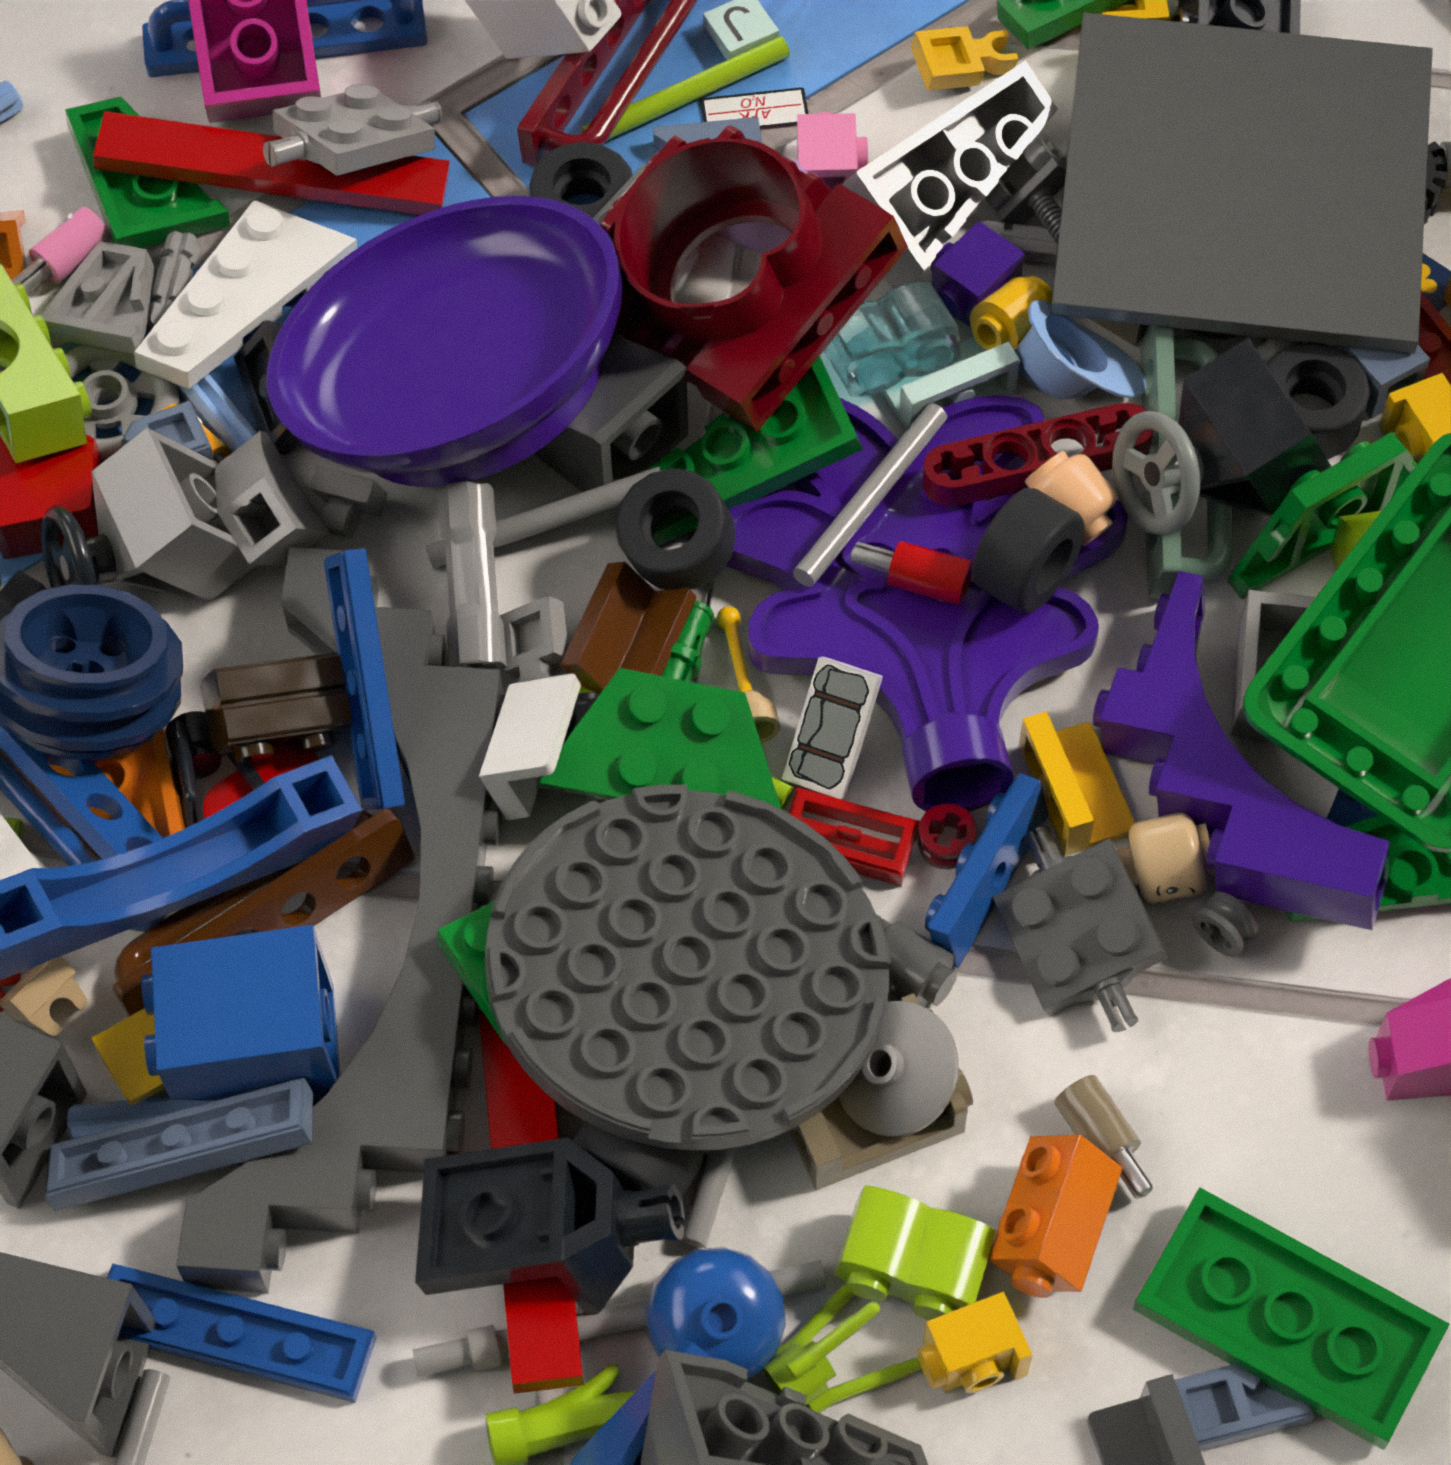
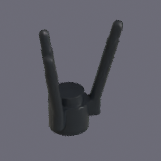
M190 711L180 714L169 722L164 731L173 759L172 765L177 778L185 828L197 823L195 801L197 800L196 779L214 774L219 769L224 755H227L251 789L255 790L264 784L263 779L250 762H236L234 752L215 755L212 750L207 724L208 716L202 711Z

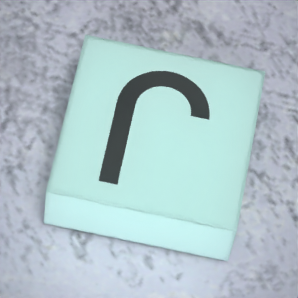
M733 0L703 13V27L726 60L779 36V29L758 0Z

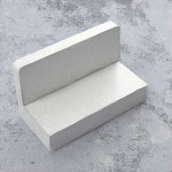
M573 673L514 683L508 686L479 774V778L506 820L530 817L539 788L536 787L537 778L550 775L555 771L581 687L579 680Z

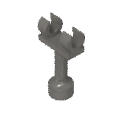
M1039 135L1023 151L1028 162L1038 172L1020 190L1009 180L1004 184L999 178V182L984 198L997 212L998 218L1011 226L1013 224L1025 225L1036 214L1058 245L1062 209L1053 197L1064 187L1067 163L1066 158L1058 147L1050 140L1045 144Z

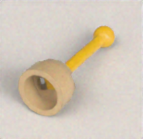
M726 606L719 610L716 621L718 626L726 632L739 691L746 693L760 742L764 743L774 738L780 731L781 726L777 709L769 697L752 691L737 629L741 623V615L736 608Z

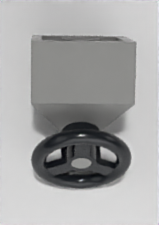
M149 428L144 429L91 471L99 534L85 537L74 515L64 506L53 505L45 511L41 523V545L51 588L69 584L102 585L116 580L174 595L205 601L213 600L257 566L250 565L217 513L215 466L219 463ZM60 530L64 536L63 546L60 544Z

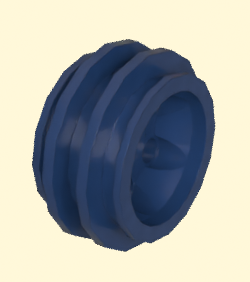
M69 584L39 591L18 603L13 611L0 621V721L8 726L17 738L38 751L66 759L98 760L129 753L151 740L156 732L166 727L181 704V677L183 675L182 642L167 621L162 619L152 605L132 593L103 585Z

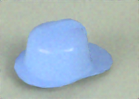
M1036 300L1031 303L1028 308V315L1032 327L1014 351L1020 359L1018 373L1034 387L1060 400L1082 397L1098 387L1116 396L1130 399L1143 395L1147 388L1145 376L1138 365L1122 349L1080 325L1070 316L1051 315V303L1044 300Z

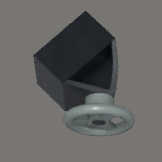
M1249 338L1241 341L1183 380L1179 423L1168 415L1157 411H1144L1131 417L1121 428L1117 436L1112 460L1114 484L1125 512L1137 526L1154 535H1170L1182 529L1194 514L1199 496L1227 506L1272 517L1289 493L1291 486L1301 476L1312 470H1318L1321 473L1331 467L1314 436ZM1155 430L1166 438L1156 454L1144 455L1133 448L1138 436L1142 432ZM1132 473L1140 476L1143 485L1150 491L1154 514L1141 502L1133 483ZM1180 494L1175 509H1173L1171 496Z

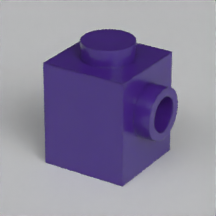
M978 221L955 244L952 242L946 243L935 255L936 257L930 265V271L932 272L930 299L934 301L937 308L944 315L951 319H959L971 328L970 315L972 309L1011 279L1022 277L1025 253Z

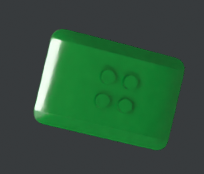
M1451 433L1442 435L1429 448L1250 682L1243 697V712L1246 720L1258 733L1423 847L1434 852L1446 853L1451 852Z

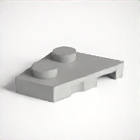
M98 241L41 314L48 328L50 338L134 354V351L145 339L154 265L147 249Z

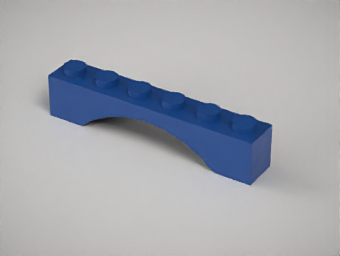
M332 755L275 776L219 812L146 846L80 865L58 868H31L0 880V980L302 862L351 831L362 812V808Z

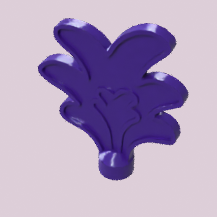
M982 396L959 401L944 407L943 410L947 414V420L817 582L812 587H806L795 579L793 570L898 442V439L874 416L857 405L840 398L863 450L791 483L801 492L777 490L755 501L729 509L733 516L736 539L732 556L726 567L785 589L773 593L756 606L750 617L749 658L758 670L768 674L813 676L818 658L824 656L882 675L883 678L875 703L889 716L900 736L903 746L902 758L914 804L926 812L933 806L944 803L958 805L968 812L989 805L999 792L1006 793L1014 780L1003 732L1000 727V721L1004 712L1017 695L1035 682L1080 666L1088 660L1097 643L1098 619L1089 603L1078 594L1060 587L1043 606L1031 613L1018 612L978 588L973 579H971L966 598L961 606L941 602L937 599L888 586L887 572L852 563L851 553L857 542L894 552L901 540L973 561L987 527L1002 506L1018 492L1002 495L996 499L989 498L959 506L937 504L929 499L923 491V465L926 455L933 448L942 444L1044 421V415L1038 405L1023 397ZM1011 452L1001 453L992 459L998 467L1005 470H1017L1026 464L1021 456ZM974 462V465L979 464V474L982 475L981 462ZM951 470L941 471V473H947L951 480H958L961 478L955 477L951 473ZM1117 500L1113 508L1106 514L1113 524L1083 547L1081 545L1079 554L1066 578L1096 565L1122 545L1126 534L1128 514L1125 512L1120 501Z

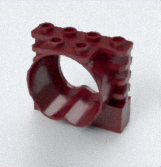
M732 125L725 127L715 139H700L688 144L683 139L674 135L661 151L656 152L649 159L645 170L627 192L613 202L606 217L600 224L614 245L622 278L621 308L613 334L678 360L686 366L687 382L696 386L705 400L756 432L765 424L908 248L893 214L839 183L834 189L826 186L822 177L813 172L806 174L800 171L796 162L786 156H781L778 152L760 141L746 139L743 132ZM745 222L770 223L791 232V235L782 244L761 254V263L757 275L749 286L739 294L725 300L702 304H685L674 301L675 284L683 263L690 253L710 235L726 227Z

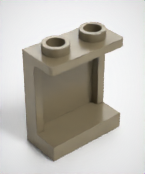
M914 993L900 998V1001L919 1005ZM886 1054L880 1063L879 1073L881 1077L885 1076L891 1068L892 1061L889 1054ZM959 1068L957 1084L949 1104L933 1123L916 1133L906 1136L889 1137L867 1131L848 1116L838 1097L817 1115L789 1130L815 1190H819L964 1133L968 1106L973 1105V1097L969 1084Z

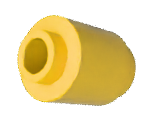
M1036 276L1015 277L978 303L972 309L970 315L971 328L978 344L984 349L989 350L1009 342L1015 350L1032 327L1028 315V308L1031 303L1036 300H1044L1052 304L1053 291L1049 285Z

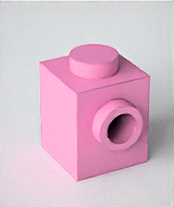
M821 112L817 114H797V161L807 173L813 172L822 177L826 186L832 189L838 183L843 184L855 172L868 164L867 137H856V113L835 114L832 112Z

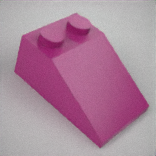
M188 0L204 106L209 123L273 115V110L295 105L296 101L301 98L321 97L306 0Z

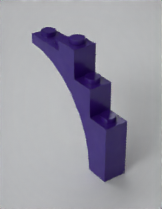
M1178 571L1171 594L1162 593L1159 597L1154 616V629L1158 631L1153 645L1143 644L1139 653L1136 671L1118 667L1110 691L1102 689L1098 694L1093 713V726L1101 728L1104 753L1153 764L1149 781V795L1157 797L1159 817L1185 812L1194 819L1196 825L1206 823L1208 834L1212 835L1208 847L1206 865L1207 867L1215 868L1217 892H1225L1247 902L1373 930L1389 876L1390 841L1340 826L1295 803L1259 775L1228 740L1205 698L1197 667V648L1205 616L1203 576Z

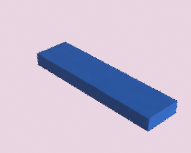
M366 548L345 550L326 557L323 562L337 654L340 655L345 679L344 690L348 694L353 719L349 732L361 808L367 811L405 805L367 552Z
M112 1263L107 1278L132 1284L154 1316L157 1324L156 1330L152 1329L151 1332L122 1325L118 1336L148 1343L153 1350L356 1403L377 1338L374 1331Z

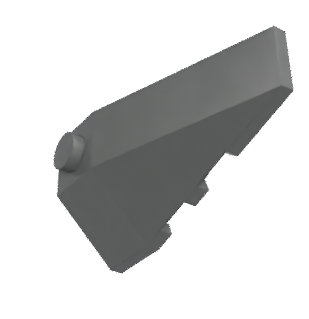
M664 1350L658 1359L641 1465H928L921 1445L851 1414L844 1415L839 1421L805 1407V1394L785 1386L779 1395L746 1381L748 1369L727 1360Z

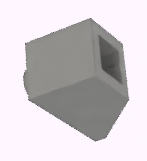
M259 431L215 466L217 513L250 565L283 568L287 565L289 547L309 548L329 533L266 432Z

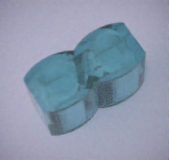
M913 282L887 292L875 302L864 301L827 346L824 353L851 397H865L885 392L905 377L926 376L956 362L961 358L959 327L930 282Z

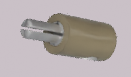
M1088 1075L1065 1088L1057 1096L1054 1104L1074 1134L1085 1137L1123 1167L1120 1177L1135 1199L1149 1195L1155 1185L1133 1154L1141 1145V1140L1097 1076Z

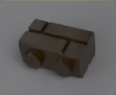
M335 652L216 668L209 672L201 680L200 688L205 714L208 716L207 724L212 750L215 755L234 752L236 762L244 763L273 756L274 746L296 743L297 751L300 754L313 753L335 747L334 738L339 737L350 729L353 722L348 694L344 690L345 679L340 655Z

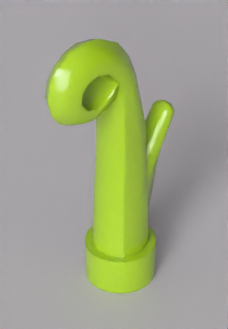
M610 1364L585 1382L584 1386H578L546 1403L518 1411L517 1407L485 1413V1425L493 1465L527 1464L528 1457L592 1438L636 1391L602 1395L620 1375V1367L617 1364Z

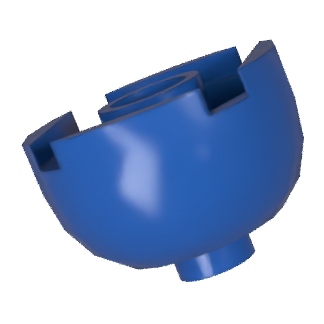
M727 1247L695 1249L670 1262L653 1283L645 1308L648 1337L658 1358L664 1350L675 1351L684 1340L692 1341L712 1358L727 1360L748 1369L747 1380L761 1373L766 1364L778 1352L786 1326L784 1298L771 1272L751 1255Z

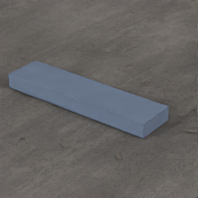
M300 1078L52 1144L49 1147L45 1198L53 1210L58 1211L312 1144L313 1092L306 1079Z

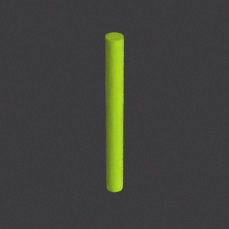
M778 36L630 104L607 140L789 57L790 51L785 39L782 36ZM589 124L581 127L582 133L588 128Z

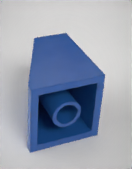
M313 925L151 948L152 973L142 975L141 987L145 1011L147 1015L154 1014L155 1034L146 1035L144 1038L145 1059L149 1075L160 1076L170 1099L217 1101L300 1078L306 1079L313 1092V1105H316L327 1095L341 1076L334 985Z

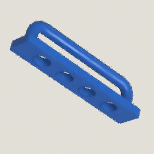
M306 0L310 24H321L328 29L322 36L312 39L315 59L425 46L428 42L422 0ZM166 1L154 9L149 16L148 23L142 26L144 63L149 77H160L199 72L196 52L186 47L194 39L189 1ZM367 17H375L384 22L379 29L372 32H362L354 27L358 21Z
M0 721V747L101 859L146 846L163 838L91 759H66L38 751L17 738L12 730ZM0 751V790L68 866L97 861L98 859ZM50 765L61 766L70 771L74 777L57 773ZM89 807L107 812L114 820H107L96 816L89 810ZM166 915L130 930L145 932L153 929L163 921Z

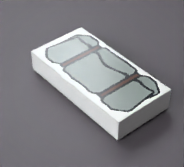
M824 656L818 658L782 780L838 799H843L847 796L882 682V675Z

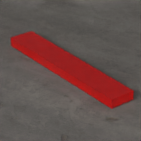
M106 111L103 114L93 153L94 169L416 215H422L443 208L449 178L450 161L412 155L338 176L321 164L308 160L301 161L297 159L271 167L264 158L263 145L268 141L272 142L283 139L280 136Z
M478 1011L491 1149L559 1139L555 1100L547 1095L528 1076L508 1046L504 1044L483 1011ZM559 1277L503 1284L513 1393L584 1386L576 1301Z

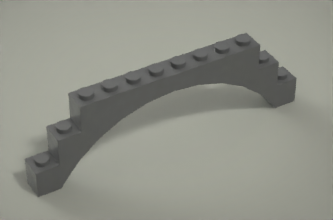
M289 547L281 597L288 631L316 655L337 652L323 561H325L326 557L345 550ZM370 576L398 760L414 793L421 827L420 898L403 968L372 1034L327 1095L313 1107L312 1144L251 1159L208 1188L186 1199L176 1267L184 1282L214 1290L269 1293L272 1271L282 1270L286 1253L285 1229L278 1228L359 1233L362 1210L372 1211L374 1207L376 1170L424 1173L425 1159L449 1156L451 1151L461 1152L463 1148L465 1112L456 1110L458 1088L468 1089L470 1087L473 1060L472 1048H463L465 1027L477 1025L479 1005L438 946L437 929L479 909L480 905H487L492 902L494 869L493 866H485L487 846H498L501 814L499 808H492L493 798L479 778V774L506 694H503L501 673L498 669L444 666L445 635L435 634L431 610L377 607L379 593L377 576Z

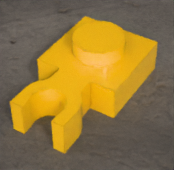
M968 26L915 31L910 45L927 91L980 85L985 71L993 75H1004L1015 68L1019 60L1017 53L1000 54L996 52L1004 51L1010 37L1007 30L989 32L981 39H973Z

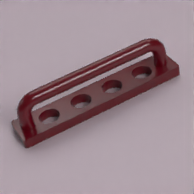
M614 0L621 10V17L590 52L571 53L564 56L519 123L517 134L522 162L535 167L547 153L565 144L589 142L604 145L698 0L670 1L588 128L578 135L566 134L564 130L650 1Z

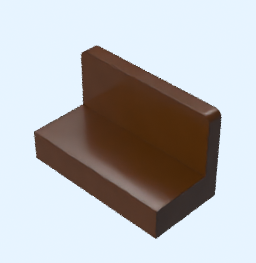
M625 561L607 563L560 666L568 674H575L581 686L599 694L619 668L662 676L672 654L670 651L674 643L678 641L696 601V595L689 588L655 591Z

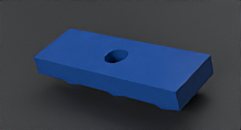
M1019 773L1006 793L999 792L996 794L987 811L986 827L976 844L968 843L963 848L956 864V878L945 895L938 894L929 905L925 917V929L929 931L932 942L953 954V967H960L996 904L992 896L1005 890L1027 853L1029 847L1024 841L1025 835L1032 831L1037 836L1036 828L1042 827L1048 817L1041 782L1036 778Z

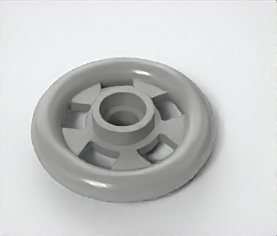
M84 344L65 354L70 368L71 379L88 368L94 372L83 381L92 410L91 417L84 418L86 435L96 440L102 463L122 447L121 439L130 423L135 419L144 417L134 415L138 406V398L155 399L149 415L161 411L168 405L179 404V388L177 384L142 371L136 381L131 383L128 379L117 373L123 364L136 368L135 354ZM107 401H114V402H112V403H110V404L102 405L103 403H105V402H107ZM122 426V435L96 439L97 428L110 429Z

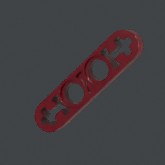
M1117 403L942 444L933 448L926 455L923 465V491L929 499L944 506H959L1019 492L1024 488H1029L1025 480L1033 472L1058 454L1051 445L1060 439H1071L1080 443L1084 448L1080 454L1089 457L1100 472L1111 470L1114 445L1119 432L1115 431L1121 429L1134 415L1147 410L1136 404ZM1154 430L1142 432L1138 436L1133 448L1144 455H1148L1152 445ZM1096 442L1097 444L1103 443L1102 447H1097ZM1011 452L1021 456L1026 464L1017 470H1005L998 467L992 459L1001 453ZM974 462H981L982 475L979 474V464L974 465ZM951 470V473L955 477L961 478L958 480H951L947 473H941V471Z

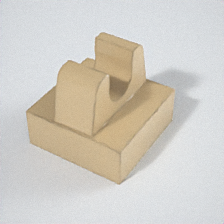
M60 956L32 968L0 1000V1006L16 1022L23 1021L44 1035L56 1036L62 1031V1028L50 1016L49 1010L53 1001L63 999L76 1012L82 1011L87 1006L88 1001L73 978L76 971Z

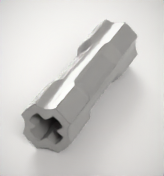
M470 481L450 483L444 489L437 491L440 537L445 544L450 607V616L446 624L449 667L501 670L507 668L504 622L498 613L493 548V542L497 535L494 489L488 483H474Z

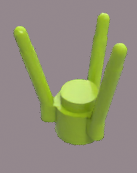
M847 1282L788 1342L779 1347L778 1352L773 1357L774 1359L769 1361L763 1369L778 1395L785 1386L806 1395L805 1406L807 1405L809 1409L818 1413L823 1412L836 1402L922 1370L918 1357L828 1388L827 1382L834 1378L836 1373L826 1356L880 1312L879 1304L870 1302L819 1342L815 1343L812 1339L855 1296V1294L847 1289Z

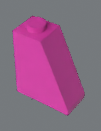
M1451 978L1387 1012L1377 1036L1370 1038L1369 1062L1371 1072L1374 1078L1383 1077L1387 1100L1451 1096Z

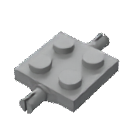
M366 84L351 85L343 93L323 98L304 97L297 100L295 105L273 110V132L283 139L265 142L263 145V155L267 164L271 165V167L297 159L301 161L308 160L321 164L338 176L434 150L435 128L430 124L441 122L442 110L439 103L434 101V99L411 106L399 105L379 92L374 86Z

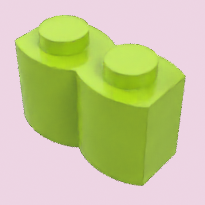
M864 1185L857 1198L834 1275L846 1281L847 1289L859 1297L873 1301H884L887 1295L899 1297L913 1304L912 1310L916 1315L929 1321L976 1302L996 1230L970 1217L947 1210L930 1208L924 1203L906 1195L880 1187Z

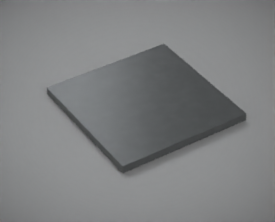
M1083 12L1051 315L1415 354L1419 339L1433 48Z

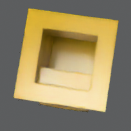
M1443 373L1389 393L1379 423V429L1384 436L1395 432L1397 439L1409 451L1417 464L1435 441L1442 435L1451 433V385Z
M1004 1291L927 1321L923 1338L924 1347L917 1349L918 1359L928 1384L932 1389L942 1386L944 1393L962 1386L966 1393L983 1390L1000 1381L1004 1377L1002 1370L1009 1368L1014 1381L1025 1377L1028 1374L1033 1356Z

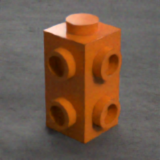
M1082 1135L1030 1136L1008 1202L1000 1219L988 1260L1010 1275L1011 1285L1025 1294L1047 1298L1051 1292H1082L1123 1167Z

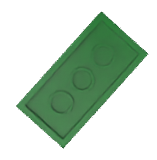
M1201 1187L1197 1190L1133 1306L1134 1311L1231 1365L1236 1364L1260 1378L1259 1381L1289 1398L1305 1402L1312 1407L1314 1412L1382 1450L1389 1443L1450 1325Z

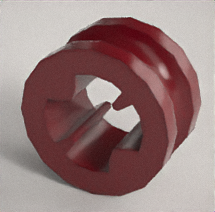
M944 803L933 806L925 812L920 820L917 844L920 855L928 864L938 869L950 870L956 868L963 848L968 843L975 844L977 826L974 818L966 809L955 804ZM945 827H952L957 830L956 839L950 842L949 847L937 844L938 835L942 834Z

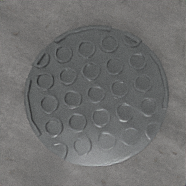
M655 785L633 788L630 795L610 799L599 804L595 800L586 803L547 827L525 848L503 880L493 903L486 939L485 978L491 1010L509 1050L528 1076L563 1108L593 1126L637 1143L691 1151L720 1150L770 1139L799 1126L836 1100L852 1083L866 1063L872 1047L876 1043L887 1009L889 968L891 964L888 939L881 916L876 915L869 898L861 887L863 881L859 874L827 839L806 823L762 800L727 790V795H721L711 792L687 790V785Z

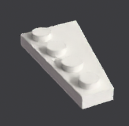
M254 200L134 351L136 368L190 389L243 347L242 338L254 328L261 326L266 320L276 321L282 316V306L300 292L305 294L324 273L345 256L356 250L357 239Z

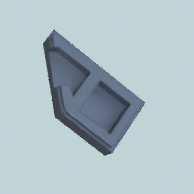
M1236 1364L1175 1379L1200 1451L1309 1424L1314 1418L1312 1407L1299 1399L1296 1402L1261 1383L1259 1377Z

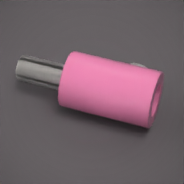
M81 207L75 213L73 212L64 218L56 229L29 250L33 263L11 281L13 284L22 283L27 294L46 278L54 284H59L80 266L98 241H111L109 230L93 211L87 207Z

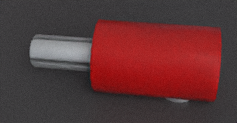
M901 540L894 552L857 542L851 553L852 563L887 572L888 586L958 606L963 604L972 579V560Z

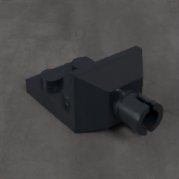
M568 1137L425 1159L415 1283L425 1295L558 1276L586 1315L598 1314L633 1268L634 1246L646 1242L660 1240L675 1241L683 1238L685 1228L681 1223L674 1224V1222L685 1221L682 1198L675 1184L661 1185L659 1188L634 1192L631 1190L625 1191L610 1169Z

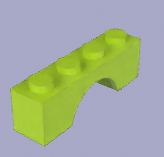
M0 263V366L6 368L0 373V436L15 463H20L87 444L84 418L91 417L92 410L83 383L81 381L73 383L71 380L69 364L63 350L60 347L56 349L51 347L50 335L41 315H32L30 301L23 284H13Z

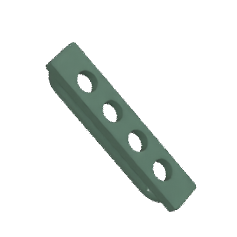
M1148 325L1140 346L1141 371L1145 376L1147 388L1142 395V408L1147 411L1164 413L1176 421L1174 359L1190 361L1198 365L1199 368H1202L1220 356L1215 348L1200 339L1173 335V328ZM1155 430L1148 455L1156 454L1166 440L1161 433ZM1145 488V507L1154 514L1150 491ZM1179 494L1171 496L1173 509H1175L1178 503ZM1206 499L1208 555L1204 558L1181 557L1180 530L1170 535H1154L1146 532L1148 598L1159 599L1162 593L1171 594L1178 571L1203 576V582H1211L1226 572L1231 565L1233 556L1231 506Z

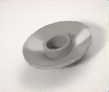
M906 1001L888 1002L876 1043L873 1045L866 1063L852 1083L838 1096L848 1116L867 1131L889 1137L910 1135L933 1123L949 1104L958 1079V1052L950 1030L935 1013L923 1006ZM889 1054L892 1061L891 1068L885 1076L881 1077L879 1073L880 1063L883 1057Z

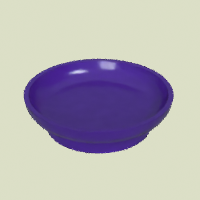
M499 196L475 199L439 208L407 220L374 237L345 256L312 285L298 301L281 327L270 353L267 366V390L272 408L288 431L305 448L316 455L351 469L375 473L381 478L394 483L414 487H442L455 482L474 481L509 468L536 453L557 437L584 408L596 387L601 372L603 356L612 340L621 308L622 278L614 245L600 224L585 212L571 205L540 197Z

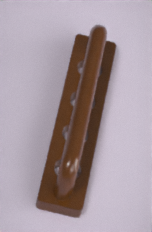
M388 808L383 809L374 816L362 810L351 831L300 864L291 865L182 908L164 919L155 928L147 930L134 938L122 949L116 959L114 975L117 982L112 988L127 1017L145 1008L142 997L141 978L144 974L152 973V962L150 960L152 947L229 937L247 928H252L251 933L318 924L414 860V852L400 820ZM361 856L360 863L354 872L347 877L336 879L341 865L353 857ZM307 892L305 900L299 908L289 914H281L282 907L288 899L298 893Z

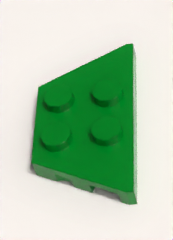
M1391 432L1372 444L1368 441L1358 443L1344 454L1340 462L1321 473L1318 470H1312L1301 476L1291 486L1289 493L1232 571L1227 582L1239 597L1244 599L1247 597L1249 590L1258 591L1329 550L1339 517L1382 511L1417 465L1409 451Z
M619 668L595 702L563 743L555 771L550 775L538 777L536 787L610 800L632 794L633 788L655 785H687V790L711 792L721 795H727V790L762 800L781 809L745 692Z

